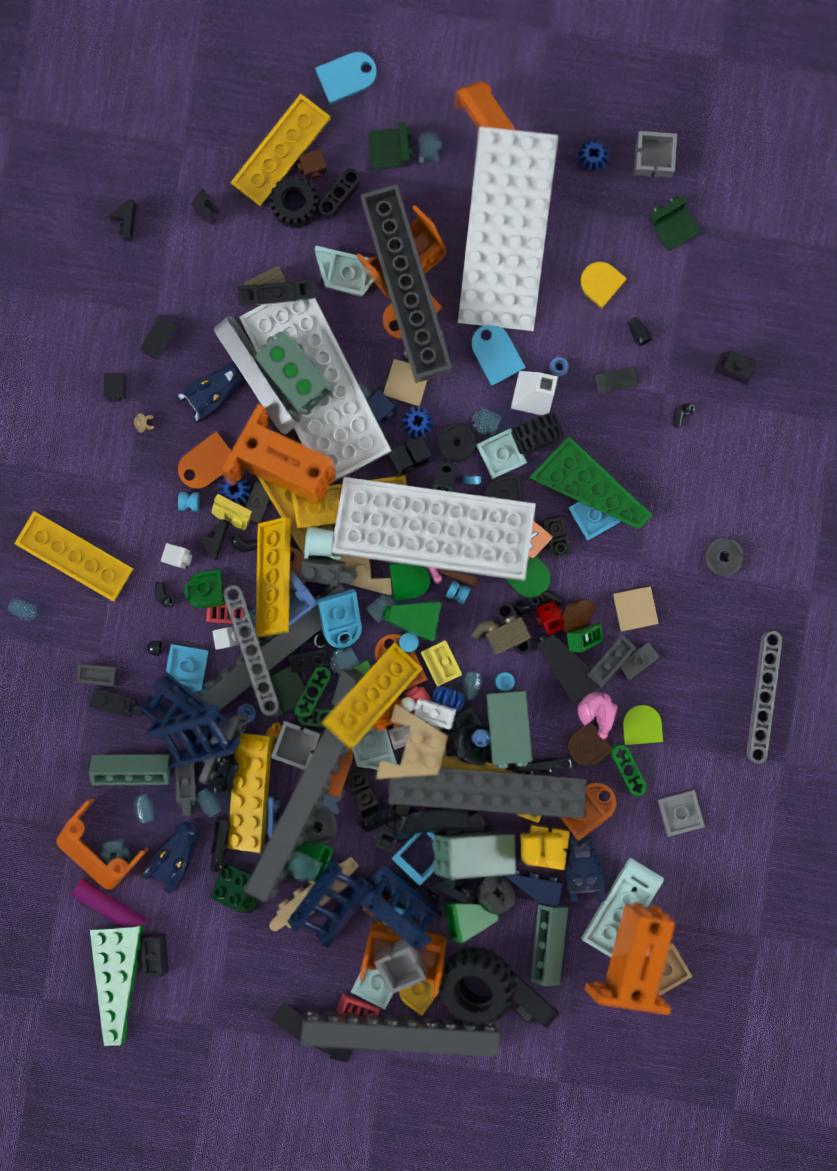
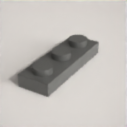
M621 635L587 676L602 688L636 647Z

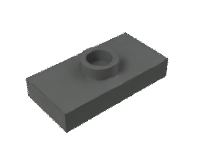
M256 481L245 508L252 511L250 521L261 523L270 498L262 484Z
M647 642L632 653L619 668L627 679L630 680L659 659L660 656L651 644Z
M78 663L76 683L115 686L117 667Z

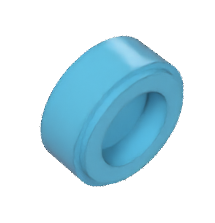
M462 476V483L480 484L481 476Z
M405 633L399 639V646L405 652H412L418 647V638L411 633Z
M503 672L496 677L495 684L499 690L506 692L514 687L515 680L510 673Z

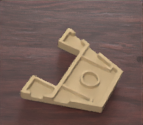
M341 555V559L338 561L345 562V567L355 569L357 572L356 579L349 585L387 595L393 594L391 577H371L370 559Z
M395 704L391 723L410 727L401 765L380 761L376 779L438 775L447 736Z

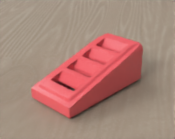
M226 604L215 606L217 607L216 619H213L214 607L207 608L206 622L232 624V621L229 620ZM221 608H225L224 619H221ZM237 609L233 612L235 618L237 617ZM242 609L240 612V619L243 618L245 615Z
M344 993L336 1008L338 1015H346V1013L352 1012L354 1005H357L354 1012L358 1014L357 1016H359L363 1007L365 1009L362 1016H365L369 1010H372L371 1014H375L377 1017L381 1010L377 1006Z

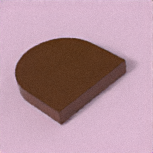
M438 570L440 574L476 588L478 587L479 580L473 576L459 571Z
M577 598L573 603L570 602L562 616V620H564L563 631L568 634L587 627L597 606L583 598Z
M592 722L585 726L582 725L569 738L567 745L571 759L581 766L598 764L610 754L612 748L606 739L598 736V730Z

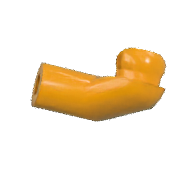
M278 722L273 723L266 732V736H273L271 751H274L275 740L279 737L282 725Z

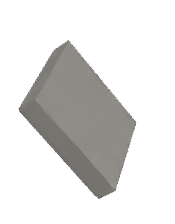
M694 789L657 799L667 837L705 827Z

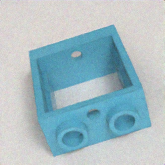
M437 832L426 834L429 835L433 840H435V835ZM414 833L413 837L409 838L392 856V860L420 886L433 873L434 869L432 863L421 874L402 856L422 834Z

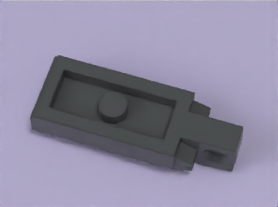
M195 762L186 764L183 767H175L176 802H178V806H183V816H191L192 805H196Z

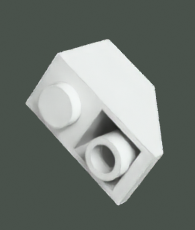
M166 543L161 562L185 569L186 565L189 566L191 563V551Z
M252 623L253 628H254V631H255L256 623ZM234 627L212 631L216 650L239 646ZM242 627L239 633L242 637H248L250 630L247 627Z

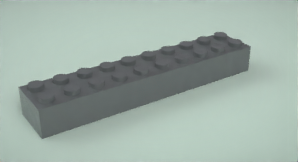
M398 185L360 195L415 383L452 373L448 352Z
M328 727L245 889V892L264 902L276 898L280 890L277 886L279 882L285 880L289 872L286 868L288 864L294 862L298 854L295 850L297 846L303 844L307 836L304 832L306 828H311L315 820L313 814L315 810H320L324 802L322 797L324 793L329 792L333 784L331 779L333 775L338 774L342 766L339 763L342 757L346 758L350 750Z
M439 768L438 775L390 778L388 804L584 819L586 779Z
M308 1010L307 1013L302 1014L301 1045L498 1057L500 1032L495 1024L485 1025L482 1023L481 1026H475L474 1023L469 1025L464 1023V1020L462 1022H454L453 1019L444 1018L442 1021H435V1018L431 1017L415 1020L416 1018L413 1016H404V1019H399L394 1015H385V1018L377 1017L375 1014L357 1016L358 1014L346 1013V1015H338L337 1012L333 1011L319 1014L315 1010Z

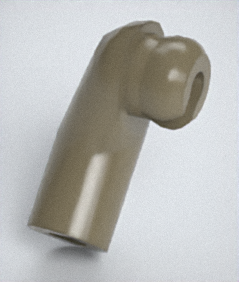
M494 620L481 621L471 636L479 640L484 632H489L488 628L496 625L497 622Z

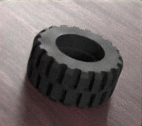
M468 947L467 951L462 949L457 954H454L442 972L438 988L439 995L442 996L441 1001L443 1005H447L446 1009L450 1014L453 1013L456 1019H462L465 1021L464 1023L469 1025L474 1023L475 1026H481L482 1023L490 1025L493 1021L497 1022L508 1011L517 986L515 973L511 972L512 967L510 964L504 962L505 958L501 955L497 956L496 952L491 949L490 951L485 950L486 948L479 947L478 949ZM476 976L483 979L491 987L493 995L479 996L472 993L465 986L462 977Z

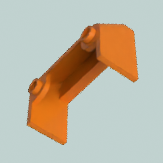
M478 81L455 91L454 108L457 110L463 106L478 129L479 127L520 131L514 128L491 94L492 89L487 82Z
M414 205L412 209L417 219L413 220L409 225L423 272L426 274L444 258L447 250L434 223ZM358 253L356 256L364 270L390 299L378 256L366 260Z
M91 798L66 823L57 836L56 842L64 853L103 888L113 889L147 853L149 848L145 847L130 864L122 858H115L109 864L80 839L84 834L85 826L79 818L95 802V799Z
M375 921L371 924L359 980H363L366 968L377 970L374 964L376 950L390 944L394 947L395 942L403 939L390 927L383 924L382 921ZM425 931V934L432 941L418 951V954L421 953L428 966L427 979L424 981L434 983L432 996L436 997L443 970L446 939L440 934Z

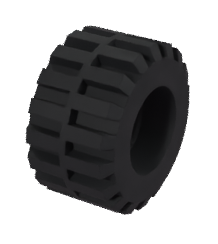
M294 175L290 176V179L284 177L281 183L279 181L276 183V188L273 187L271 190L270 205L277 220L286 227L290 225L291 228H295V226L302 228L303 224H310V220L315 219V214L319 210V200L313 184H310L307 179L303 180L301 176L294 178ZM293 193L301 194L306 199L305 205L297 211H290L283 205L285 198Z
M555 413L544 414L527 421L511 432L520 454L537 451L560 440L564 436Z

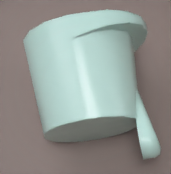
M308 526L304 558L308 559L309 556H328L335 560H340V554H333L331 552L334 531Z

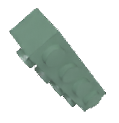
M169 754L92 755L89 768L91 785H169L171 769L168 765L170 757Z
M546 904L538 905L530 979L532 983L542 986L560 985L568 907Z

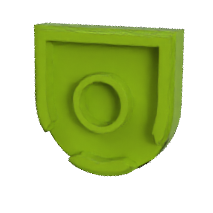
M637 705L626 713L623 718L624 745L663 742L662 721L655 709L646 705Z

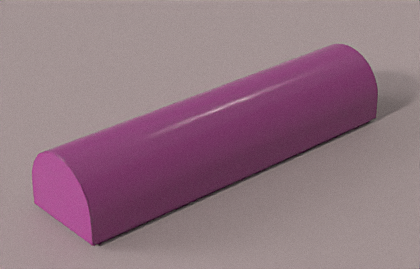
M83 878L78 882L71 894L77 900L121 927L144 925L147 921L146 917Z

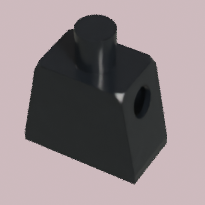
M727 351L721 353L714 371L748 385L756 361L734 351Z
M444 458L442 462H438L433 490L453 491L457 465L453 464L454 461L452 459Z

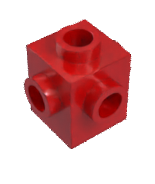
M554 601L536 608L538 616H535L539 627H544L547 636L563 629V611L561 607L557 608Z

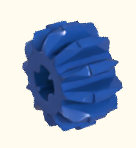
M588 139V145L583 142L581 144L582 149L577 151V154L580 155L577 161L582 162L581 168L588 166V172L591 171V168H594L595 172H598L599 167L604 168V162L609 161V157L606 156L609 154V150L604 149L606 144L602 143L599 145V139H596L595 143ZM595 153L597 155L596 157H590V154L593 155Z
M421 406L417 407L416 412L413 407H410L412 414L406 411L404 413L409 419H402V423H407V425L403 426V430L410 429L408 436L415 432V438H418V433L421 432L424 438L426 437L424 430L429 433L432 431L428 426H433L434 422L428 420L433 418V414L426 416L428 409L425 408L421 412ZM415 418L423 420L421 422V426L418 427L417 424H413L415 422Z
M224 477L223 480L226 484H219V487L224 489L218 492L219 495H225V498L233 502L235 501L239 505L240 499L243 503H246L247 501L243 498L244 495L247 497L251 495L245 492V490L251 489L250 485L244 486L248 480L245 478L241 482L236 481L235 485L227 483ZM235 486H238L237 488L239 489V492H235L234 495H231L233 492H231L230 489L235 488Z
M438 686L432 695V702L456 709V712H460L464 705L465 696L455 690Z

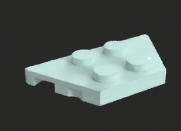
M315 246L314 251L324 288L362 297L374 281L364 270L357 256Z
M370 728L352 748L357 767L378 770L380 761L397 764L387 729L375 731V728Z

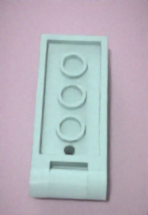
M629 858L583 933L582 940L611 957L625 903L632 905L633 902L643 904L644 907H648L662 885L664 878L634 859Z

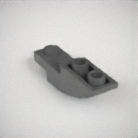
M246 715L234 716L220 727L226 740L238 738L239 742L235 750L239 747L242 733L247 728L249 717ZM214 735L209 741L211 744L219 743ZM225 755L202 760L205 762L198 781L204 784L213 783L215 776H220V774H217V768L220 759Z

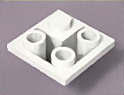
M519 371L511 409L541 416L548 414L558 377L540 372Z

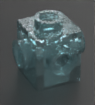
M125 838L102 843L101 860L105 862L106 866L115 858H122L126 862L128 861L127 858H130L129 847H126Z

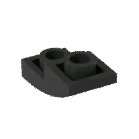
M635 366L595 374L598 393L639 385Z
M562 516L544 519L545 531L553 537L548 542L552 558L571 555Z
M361 768L349 773L347 779L360 812L364 813L378 807V801L365 769Z

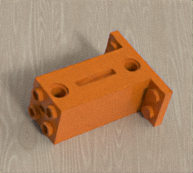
M258 404L221 469L227 483L235 485L236 481H240L244 469L318 504L320 499L323 500L327 494L326 488L329 483H333L336 477L332 459L269 430L271 422L266 408Z
M633 902L632 905L625 903L605 983L594 981V983L586 982L585 991L598 1004L670 1015L672 1007L665 1002L664 998L658 995L657 991L676 922L669 917V914L664 913L662 908L651 905L650 908L644 907L643 904Z

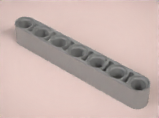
M227 316L214 328V332L262 406H265L268 415L278 430L283 434H287L301 422L299 415L283 391L254 357L257 351L238 322L233 317Z
M229 586L225 590L224 599L262 713L272 715L278 710V702L240 588ZM235 590L238 593V598L230 600L227 593ZM242 609L245 614L244 617L241 619L235 618L233 615L234 610ZM242 627L249 628L250 635L248 637L240 635L239 630ZM252 645L256 648L257 652L254 656L246 654L245 649L247 646ZM254 664L262 666L261 674L256 675L252 672L251 668ZM264 682L268 685L269 689L266 693L258 691L259 683ZM266 701L274 703L275 707L272 712H267L264 709Z
M776 631L765 632L761 637L746 752L748 759L755 763H763L768 756L782 637ZM771 634L776 639L773 645H770L767 641L768 636ZM767 654H771L773 656V662L771 664H767L765 661V656ZM765 673H769L771 676L768 683H765L762 678ZM762 692L768 694L766 702H762L760 699ZM760 711H764L766 714V718L763 721L758 719ZM758 730H761L764 735L761 740H757L755 737ZM756 749L761 751L759 759L753 758V752Z

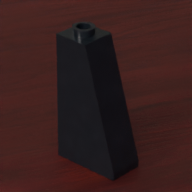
M545 634L538 638L537 648L572 704L600 688L599 685L587 676L591 668L573 652H570L569 648L555 635L547 636Z

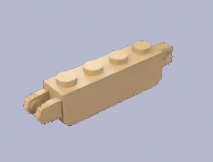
M352 856L341 863L337 862L343 870L341 873L348 877L359 866ZM336 879L330 889L339 893L348 885ZM309 880L310 884L307 887L303 888L301 886L293 893L294 897L288 900L286 898L278 905L279 909L276 912L278 915L271 920L269 924L270 930L277 931L285 925L291 928L287 922L316 882ZM325 895L319 902V905L323 906L331 898Z

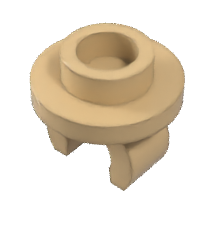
M139 413L135 417L134 426L138 432L141 433L145 430L154 429V426H148L146 423L147 420L153 419V416H144L143 413Z

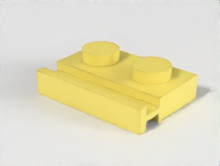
M217 494L211 513L218 519L230 522L236 528L246 530L252 511Z
M446 640L421 652L437 687L462 675Z

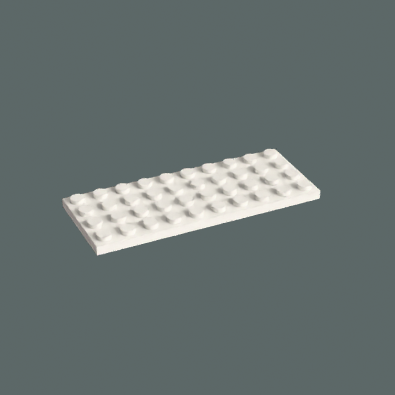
M479 127L458 323L483 326L495 325L501 328L534 331L558 135Z
M316 298L260 305L239 317L256 351L261 346L268 345L275 334L285 331L296 340L335 388L330 395L307 414L298 411L291 403L301 420L294 429L302 445L332 459L336 471V477L333 482L392 452Z
M344 477L331 552L333 554L525 581L536 504Z

